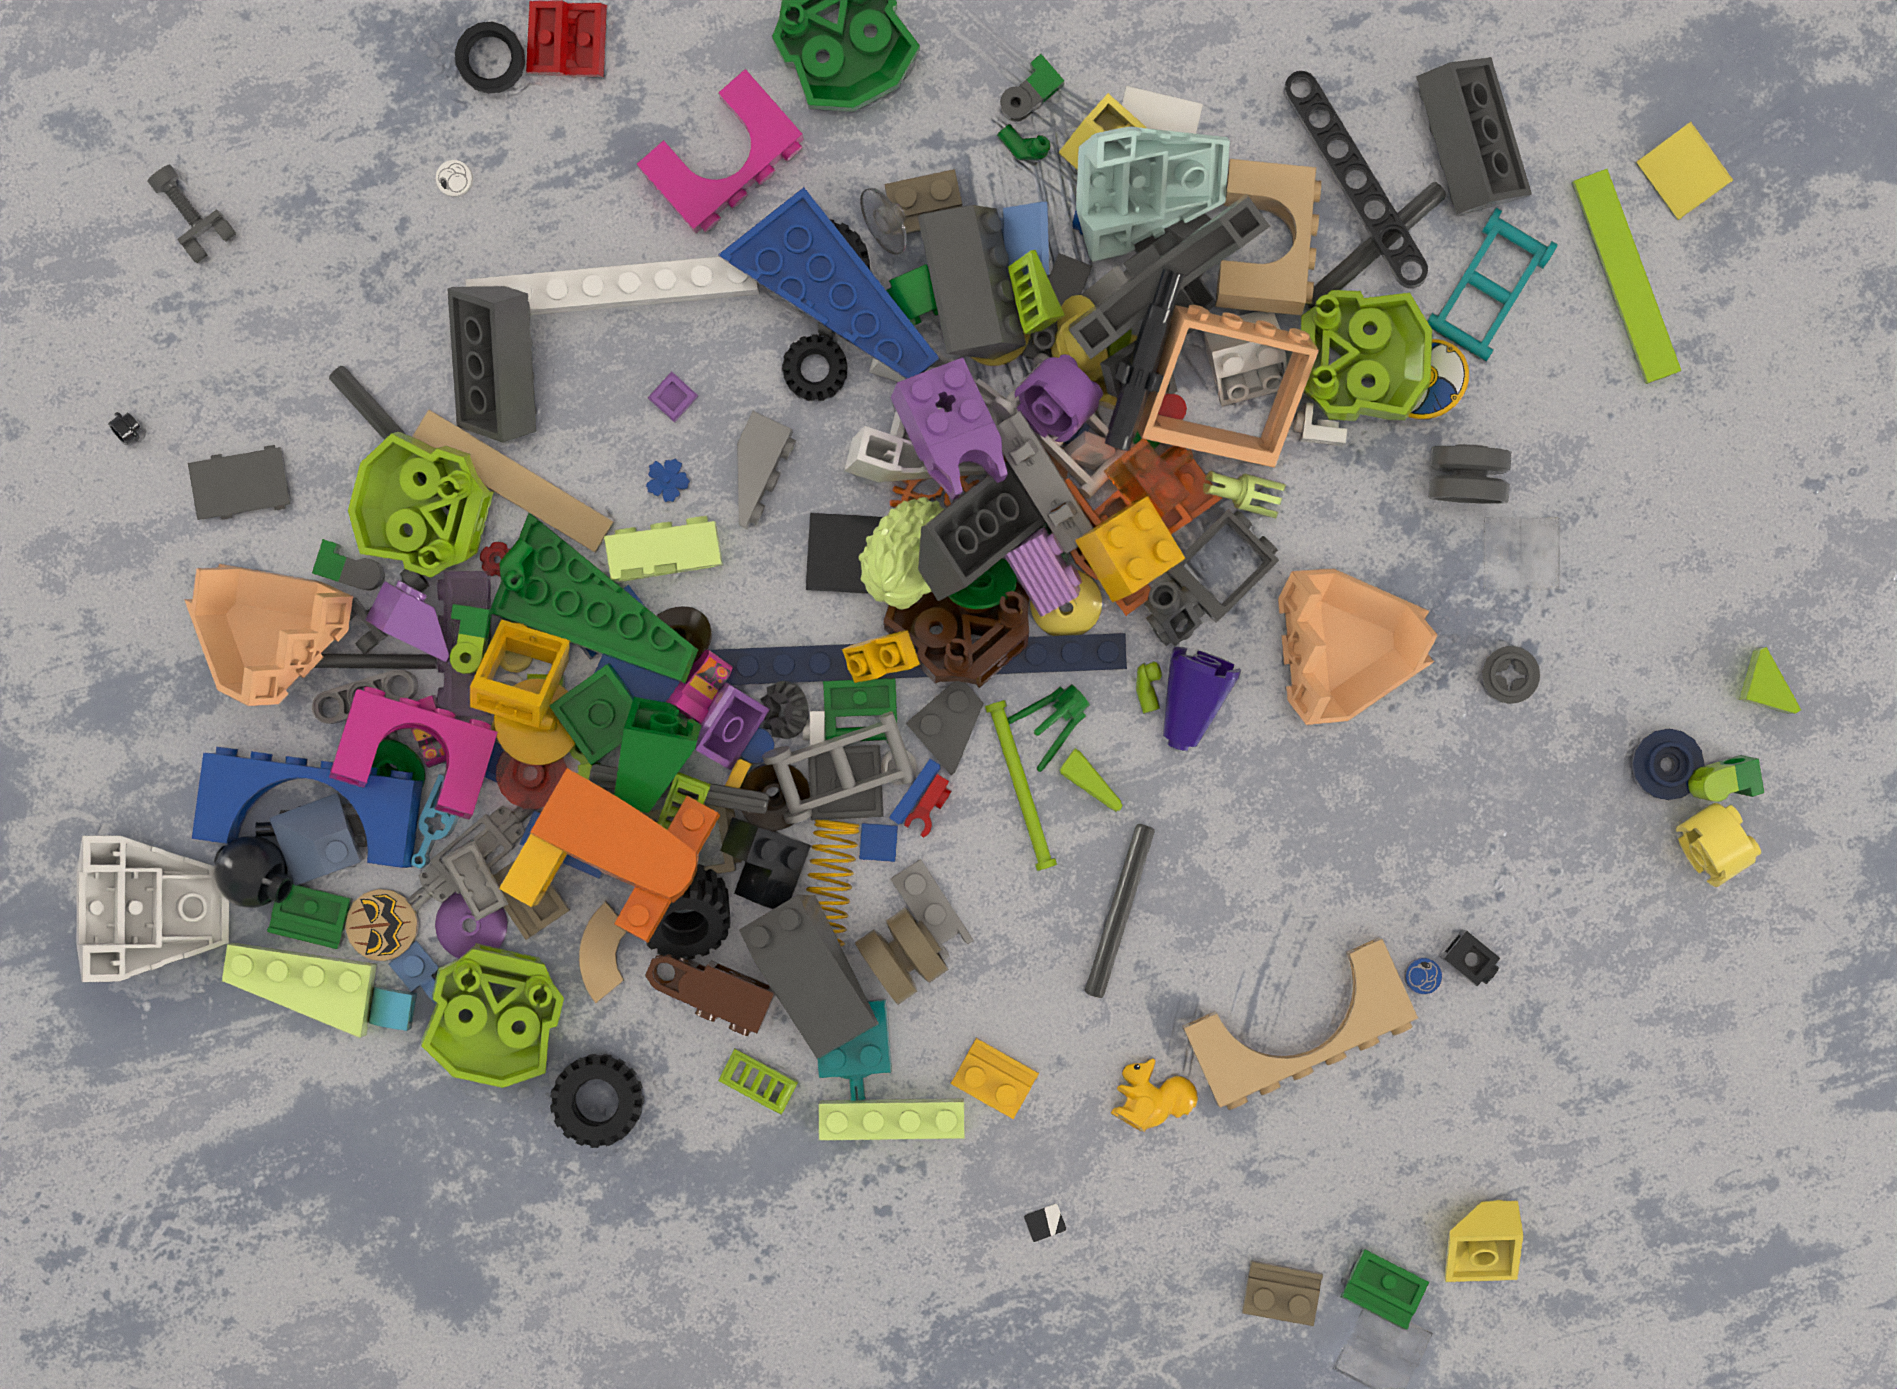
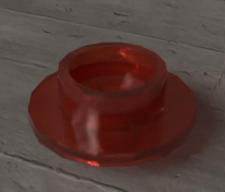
M504 750L496 765V781L501 793L510 803L523 809H539L546 805L564 774L567 765L564 757L545 765L525 764L514 759ZM532 766L537 770V776L534 780L525 778L524 772L527 767Z

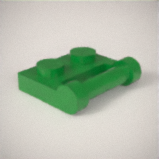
M895 678L873 679L856 683L853 680L823 681L825 740L864 728H836V717L875 716L893 712L897 723ZM883 732L860 741L887 740Z

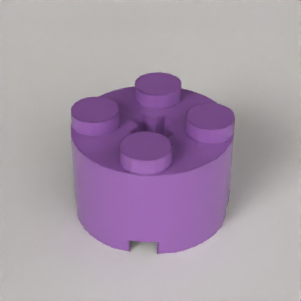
M1063 354L1059 358L1051 357L1045 359L1015 390V398L1018 396L1020 401L1017 410H1021L1034 432L1044 438L1050 434L1058 437L1055 440L1056 442H1065L1096 412L1103 392L1097 383L1091 381L1078 368L1074 358Z

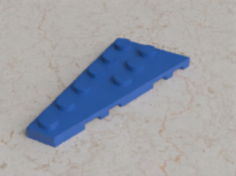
M804 187L718 254L720 258L905 379L925 372L940 360Z

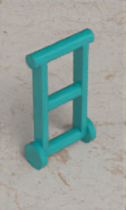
M1497 207L1481 230L1482 233L1487 235L1440 314L1436 315L1432 312L1427 319L1431 329L1486 362L1494 351L1488 345L1536 266L1543 269L1558 246L1553 241L1546 246L1499 218L1502 210ZM1497 233L1534 255L1512 292L1475 271ZM1467 283L1503 304L1482 341L1477 340L1445 320Z

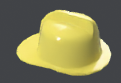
M1075 295L1065 300L1061 306L1065 316L1057 320L1058 331L1055 334V342L1051 348L1052 357L1057 358L1063 354L1071 356L1077 362L1078 368L1091 381H1095L1103 376L1100 363L1109 358L1108 351L1105 348L1090 359L1069 331L1068 325L1095 306L1089 298L1083 295Z

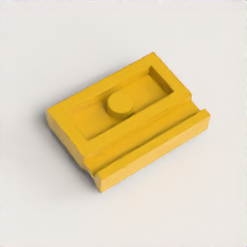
M976 1037L953 1077L951 1084L1014 1119L1034 1081L1037 1079L1039 1072Z

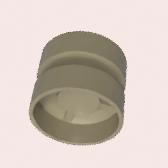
M906 907L886 920L894 940L888 943L878 931L873 929L855 942L861 955L897 1005L918 992L910 974L911 971L915 969L928 983H931L949 970L939 955V952L942 950L925 924L922 921L917 923Z

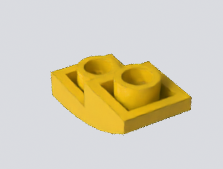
M908 630L870 639L842 649L847 668L852 675L854 683L878 679L887 673L910 670L920 665Z

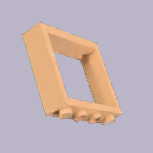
M1176 305L1171 321L1172 325L1156 371L1159 372L1158 374L1164 375L1159 392L1153 391L1149 393L1137 429L1141 438L1275 468L1319 352L1318 348L1309 337L1310 335L1300 329L1290 328L1289 331L1277 329L1275 325L1262 320L1250 323L1243 321L1241 317L1232 313L1225 312L1220 316L1212 314L1207 309L1198 305H1189L1188 308ZM1189 328L1293 351L1261 438L1158 415Z

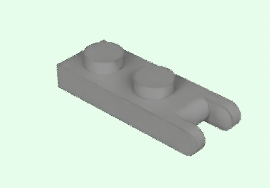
M921 859L891 878V881L918 922L922 921L939 944L942 949L939 954L943 960L950 956L942 944L958 933L961 934L962 939L967 944L974 941Z

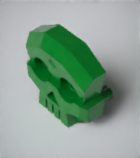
M782 0L779 19L772 39L786 67L796 69L809 109L855 112L899 88L920 51V45L896 15V0ZM839 9L837 24L823 18L825 15ZM868 26L875 27L877 29L876 36L872 38L865 36V28ZM821 51H825L830 55L829 60L825 63H820L816 60L817 54Z

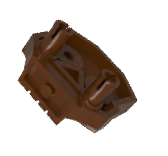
M1017 582L1014 591L1005 593L1007 600L1002 596L1000 604L984 609H971L956 604L948 596L938 601L933 592L923 594L916 603L907 609L901 610L888 605L883 621L884 630L889 634L908 630L920 662L918 667L935 684L938 682L960 681L976 684L980 688L991 679V676L998 673L1013 657H1016L1027 647L1029 638V596ZM933 626H940L943 631L939 634H932L930 629ZM971 634L982 636L972 644Z

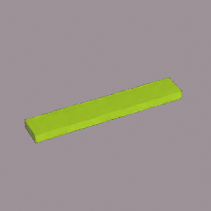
M1608 168L1574 180L1572 185L1645 383L1648 384L1681 372L1680 364Z

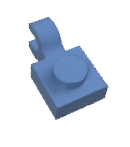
M415 941L408 950L390 962L389 966L411 992H414L421 986L428 997L436 1004L437 1002L432 997L436 980L433 975L440 967L421 944Z

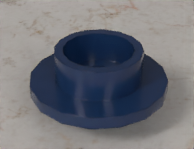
M1674 729L1654 731L1644 737L1635 749L1632 761L1634 778L1641 789L1654 798L1664 800L1683 798L1689 794V778L1694 770L1705 766L1702 750L1695 739L1683 731ZM1664 758H1669L1672 762V767L1668 771H1664L1660 765Z

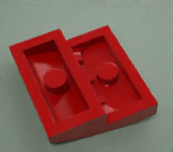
M563 0L529 1L526 73L550 76L604 77L607 5L603 3H567Z

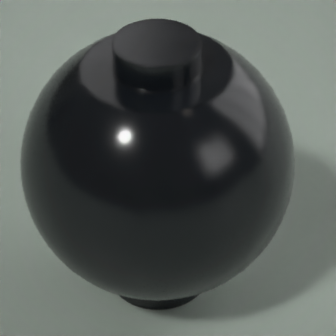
M243 836L222 846L216 853L214 859L215 881L222 895L231 903L245 908H257L267 905L271 901L281 903L290 894L293 887V878L287 875L288 866L282 851L270 840L259 836Z

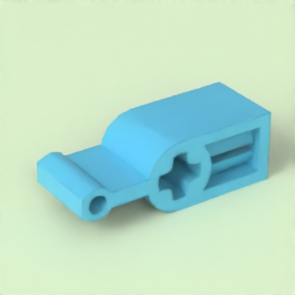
M445 774L438 775L419 819V829L425 838L419 852L414 854L411 860V865L419 869L425 868L430 863L429 854L435 841L450 836L460 818L434 809ZM440 814L442 815L441 822L445 824V828L436 830L434 833L432 831L433 825L429 823V819L438 817ZM420 857L423 859L422 863L419 861Z

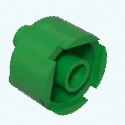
M927 264L889 280L891 287L886 289L887 293L914 326L922 322L919 316L933 310L934 315H938Z

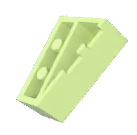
M707 516L686 519L687 525L672 527V522H662L650 525L651 530L636 531V527L615 530V535L604 536L611 580L618 583L723 566L717 523L715 521L708 522Z

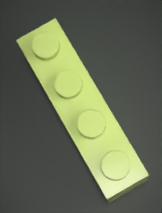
M964 1098L820 1100L819 1140L965 1139Z

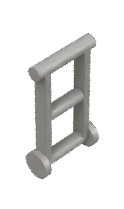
M893 712L880 715L881 722L793 752H791L789 746H782L762 755L764 764H773L789 809L783 815L786 824H794L808 819L813 815L811 808L897 779H901L902 784L910 783L916 779ZM884 732L897 768L855 782L843 746ZM830 751L842 787L800 800L788 765Z

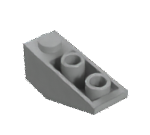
M752 411L737 443L739 525L745 529H748L750 523L755 525L758 523L765 508V505L761 504L760 501L766 490L773 491L781 474L776 471L781 457L786 460L789 458L796 443V440L791 438L793 434L791 428L755 411Z

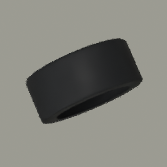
M492 21L481 22L466 29L458 39L455 49V62L464 81L475 90L487 94L500 93L514 86L522 76L525 66V54L516 34L508 27ZM484 37L501 39L508 45L511 51L509 68L503 75L497 78L487 79L480 77L472 70L469 63V54L472 46L476 41Z

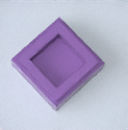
M671 371L647 398L675 423L699 396Z

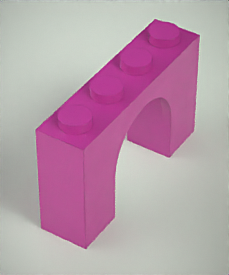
M746 69L718 92L720 99L745 126L751 138V149L748 159L738 172L718 180L700 177L682 162L664 140L637 163L639 170L695 233H698L701 229L707 232L721 220V217L718 215L728 205L732 209L738 206L748 196L746 190L755 182L759 185L764 183L774 174L773 166L782 158L789 161L802 149L800 143L804 140L803 134Z
M364 687V691L356 689L329 778L364 788L380 742L387 735L397 730L418 729L436 739L442 747L446 759V771L434 809L469 820L474 813L498 732L490 730L491 725L480 720L470 719L469 723L455 719L456 714L448 710L435 708L434 712L421 709V704L412 699L401 697L398 702L385 698L386 693L376 688Z

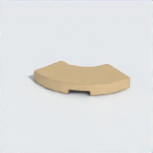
M607 901L597 909L588 922L579 950L582 979L595 1003L624 981L618 969L616 953L620 940L627 932L614 924L618 915Z

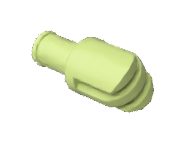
M1214 471L1207 473L1205 480L1216 482L1219 485L1214 486L1204 483L1203 492L1205 494L1231 499L1234 507L1237 509L1277 518V511L1251 505L1250 502L1252 498L1281 505L1282 498L1254 491L1255 484H1259L1263 487L1284 491L1286 487L1284 483L1246 473L1238 479L1221 475Z

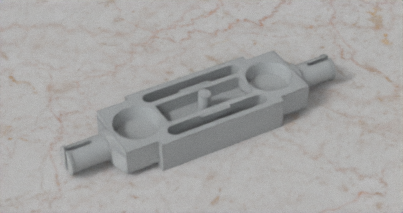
M528 797L513 811L502 805L489 817L485 814L430 860L432 864L419 874L422 887L407 898L406 901L412 904L422 896L411 906L417 911L430 898L443 903L455 892L457 894L461 893L445 863L441 862V856L446 854L480 824L484 823L485 829L473 838L483 858L486 860L487 856L500 845L504 847V851L487 864L491 868L514 848L512 844L523 836L525 829L522 821L535 810H538L537 806L533 804L525 812H522L533 803Z

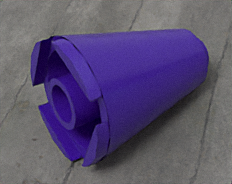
M1174 647L1170 655L1163 736L1168 739L1167 744L1178 750L1188 751L1189 747H1197L1237 683L1242 670L1240 668L1233 670V663L1218 656L1199 650L1193 656L1186 655L1188 648Z

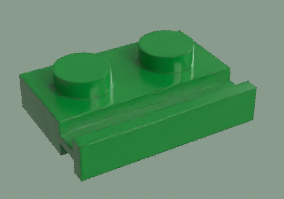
M293 883L290 894L283 902L277 903L274 901L272 917L267 932L339 949L352 898L302 885L295 886Z
M1364 1249L1361 1251L1340 1297L1407 1330L1429 1282Z

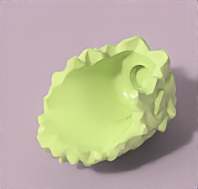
M919 497L917 500L913 499L908 502L904 500L895 509H891L887 516L881 518L878 527L873 531V535L866 538L867 546H865L863 553L859 555L862 569L860 579L865 584L867 592L876 601L886 602L888 605L903 610L916 603L923 594L932 592L918 571L921 527L944 510L937 500L931 502L927 497Z

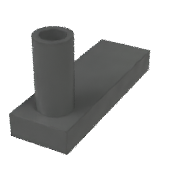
M1058 253L1049 276V281L1062 306L1065 300L1071 296L1082 294L1092 265ZM1057 321L1043 331L1031 333L1028 345L1021 356L1033 360L1039 353H1044L1051 358V348L1054 345L1055 334L1058 331Z

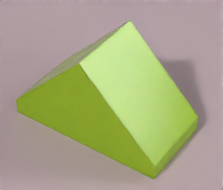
M1760 647L1754 650L1739 700L1786 714H1796L1801 711L1798 702L1768 648Z

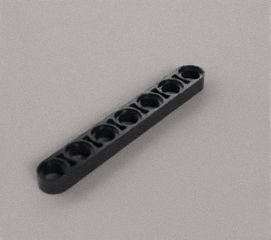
M1307 71L1293 72L1285 82L1287 100L1397 282L1401 286L1410 289L1421 286L1428 274V265L1316 78ZM1299 79L1308 81L1312 88L1310 94L1303 98L1294 96L1290 89L1292 83ZM1313 111H1326L1330 117L1329 123L1322 128L1314 127L1309 121V116ZM1334 140H1341L1347 144L1348 152L1342 158H1334L1328 153V145ZM1353 170L1363 172L1367 179L1365 185L1359 189L1349 187L1345 180L1347 174ZM1370 201H1379L1384 205L1385 213L1381 218L1371 219L1364 212L1365 205ZM1396 231L1402 235L1403 244L1399 249L1390 250L1384 246L1382 238L1387 232ZM1407 262H1416L1420 265L1422 274L1416 280H1407L1402 276V266Z

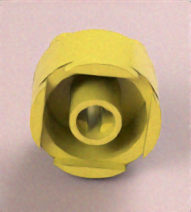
M1712 803L1676 827V832H1683V836L1678 841L1687 859L1698 873L1705 870L1711 876L1707 882L1714 887H1719L1754 864L1756 857L1761 854L1758 843L1753 837L1747 836L1740 824L1743 823V820L1736 808L1732 805L1724 808L1718 803Z

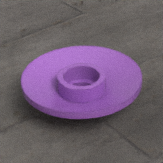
M457 892L441 904L435 920L436 934L440 944L448 953L456 958L463 956L475 946V943L499 948L506 937L508 927L507 916L503 907L476 921L462 894H457ZM467 918H471L476 922V929L473 932H468L464 929L463 923Z

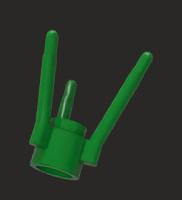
M1073 684L1069 685L1065 690L1060 686L1052 694L1007 718L1009 724H1012L1056 701L1052 705L1055 712L1034 730L1036 736L1043 733L1059 718H1062L1064 721L1071 718L1037 766V771L1039 772L1045 769L1076 725L1086 717L1083 711L1090 704Z

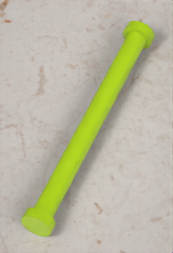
M1005 700L985 706L986 713H991L1038 861L1035 867L1037 871L1056 866L1057 862L1055 858H1051L1004 710L1007 704Z

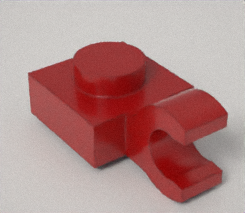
M939 774L935 776L916 809L907 816L904 826L908 828L914 819L920 818L925 823V828L920 836L924 838L930 833L932 822L929 814L934 806L941 809L952 792L946 788L949 783L947 779Z

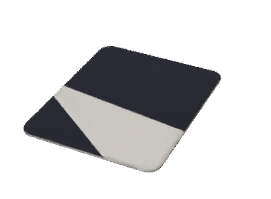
M1057 1204L1024 1216L1033 1242L1066 1231V1226Z

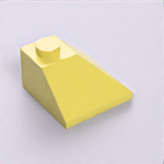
M1494 1200L1481 1202L1449 1232L1445 1282L1518 1280L1523 1242L1518 1201Z

